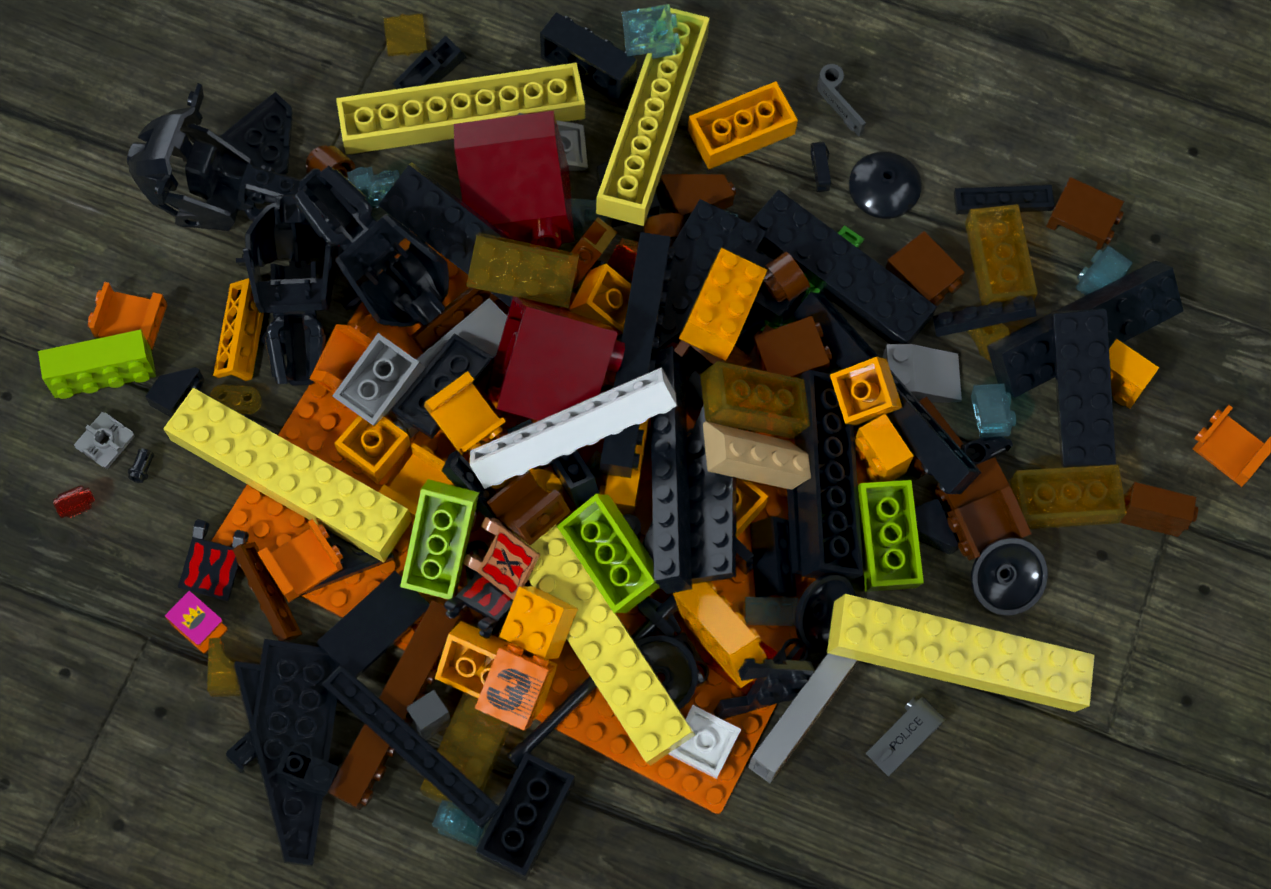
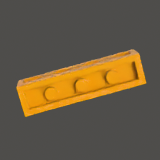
M249 278L230 284L213 376L217 378L233 375L248 381L253 377L264 313H259L254 303ZM238 290H241V294L237 298ZM228 359L227 367L224 368L225 362Z

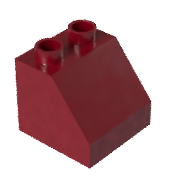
M554 110L454 124L455 156L462 201L522 248L533 247L538 251L546 252L559 248L561 243L574 242L569 166Z
M513 294L495 356L496 362L492 366L485 392L496 409L540 421L604 393L605 391H601L606 371L617 373L623 360L625 343L616 341L618 332L607 324L544 302Z

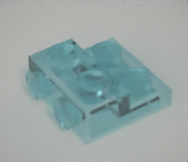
M669 4L622 12L627 57L652 53V58L677 55L676 48L680 47L678 32L674 33L673 28H678L676 13L671 14Z
M359 167L347 172V179L366 196L365 199L369 202L371 209L379 207L378 204L400 177L398 170H385L380 174L374 175L372 167Z

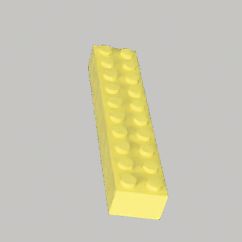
M663 7L597 195L596 214L644 226L708 36L709 17Z
M577 63L336 98L346 155L454 139V124L516 116L519 113L531 114L554 110L555 118L559 121L568 122L585 119V102Z
M195 388L190 391L163 428L174 443L309 520L313 519L317 525L322 524L326 530L331 531L336 536L382 562H385L412 521L409 509Z
M556 524L532 545H529L541 555L528 580L532 586L578 608L566 639L645 762L651 766L693 738L695 733L617 614L611 610L558 529V524Z
M848 594L834 601L827 649L829 654L1073 712L1090 706L1094 654Z

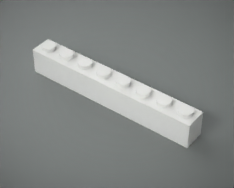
M661 367L471 450L470 466L484 489L492 485H500L508 478L515 475H523L529 469L539 465H546L557 457L569 455L585 445L595 444L601 438L611 434H618L634 424L644 423L648 418L657 414L669 412L677 406L675 391Z

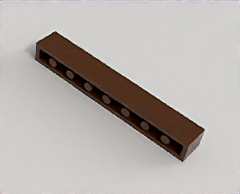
M434 600L429 605L379 697L382 702L409 726H411L413 718H411L407 707L425 696L423 693L428 684L432 685L435 682L436 669L440 663L448 634L460 621H463L460 613L455 619L446 616L447 610L444 608V605ZM364 724L328 793L361 810L363 805L367 806L374 793L371 789L375 782H380L387 770V767L384 765L389 756L394 757L396 752Z

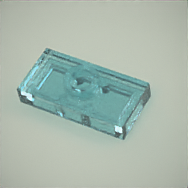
M745 597L746 625L795 626L798 598Z

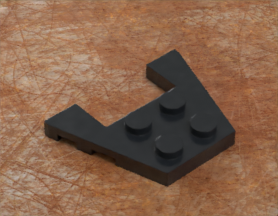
M754 658L745 659L738 670L741 681L756 679L755 683L746 696L720 700L714 710L715 716L723 720L783 701L794 700L815 671L811 661L784 660L783 664H774L772 659H764L763 663H756Z

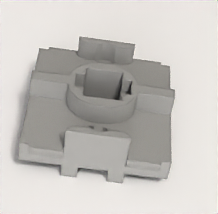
M101 412L90 426L87 425L85 427L87 430L74 446L97 464L108 469L135 435L130 429L124 427L110 415ZM108 435L110 440L103 445L100 444L101 440Z

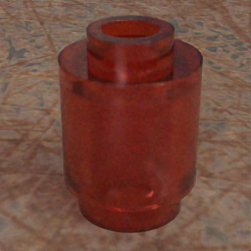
M83 485L60 493L58 498L53 499L54 506L61 519L66 516L71 518L92 509L91 503L95 502L90 488H84Z

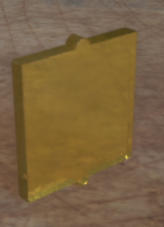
M401 14L398 17L383 18L388 56L404 54L409 56L410 54L421 53L427 50L422 14L406 16Z

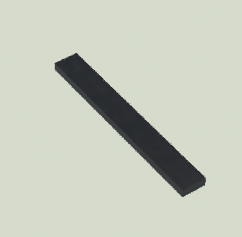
M340 665L323 682L322 685L480 829L498 812L500 807L344 666Z

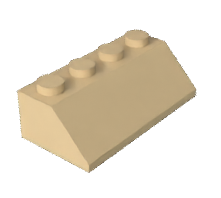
M707 421L703 423L708 472L790 490L811 478L808 453L792 442Z

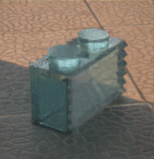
M1110 246L1104 252L1099 249L1091 260L1093 265L1090 268L1085 266L1077 276V279L1080 281L1076 289L1086 296L1124 277L1133 262Z
M1004 383L973 385L971 401L979 436L981 438L1010 436L1012 426L1016 425V415L1014 411H1010L1011 394L1005 391Z

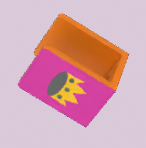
M190 591L165 615L169 623L204 654L228 630L222 623V619Z

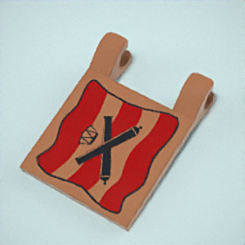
M485 517L482 527L496 536L484 560L478 554H473L472 556L466 554L463 563L480 573L514 600L519 586H525L541 554L505 528L497 518L489 519Z

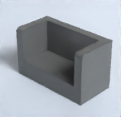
M434 690L407 707L409 714L413 718V725L426 741L452 724L448 710Z

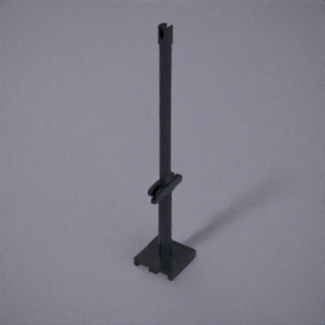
M736 538V566L747 575L753 569L752 564L754 560L752 558L754 554ZM673 593L663 603L648 596L638 604V611L647 621L631 635L634 642L649 637L656 629L663 636L671 638L675 636V632L679 634L682 631L673 615L678 610ZM591 676L560 704L522 743L520 742L506 755L517 767L520 765L526 752L531 754L530 752L597 688Z

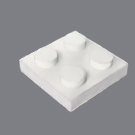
M692 705L686 721L695 733V736L668 755L717 779L741 729Z

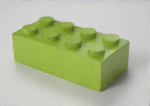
M142 330L38 351L42 379L55 398L66 399L77 393H94L101 388H118L123 386L124 383L134 381L145 382L152 377H156L152 350Z
M430 479L425 482L419 496L400 587L448 600L454 597L460 582L464 564L463 560L466 555L479 492Z
M912 480L860 483L858 485L865 592L919 587L924 581Z
M595 494L557 525L613 613L629 612L660 587L654 581V561L609 495Z

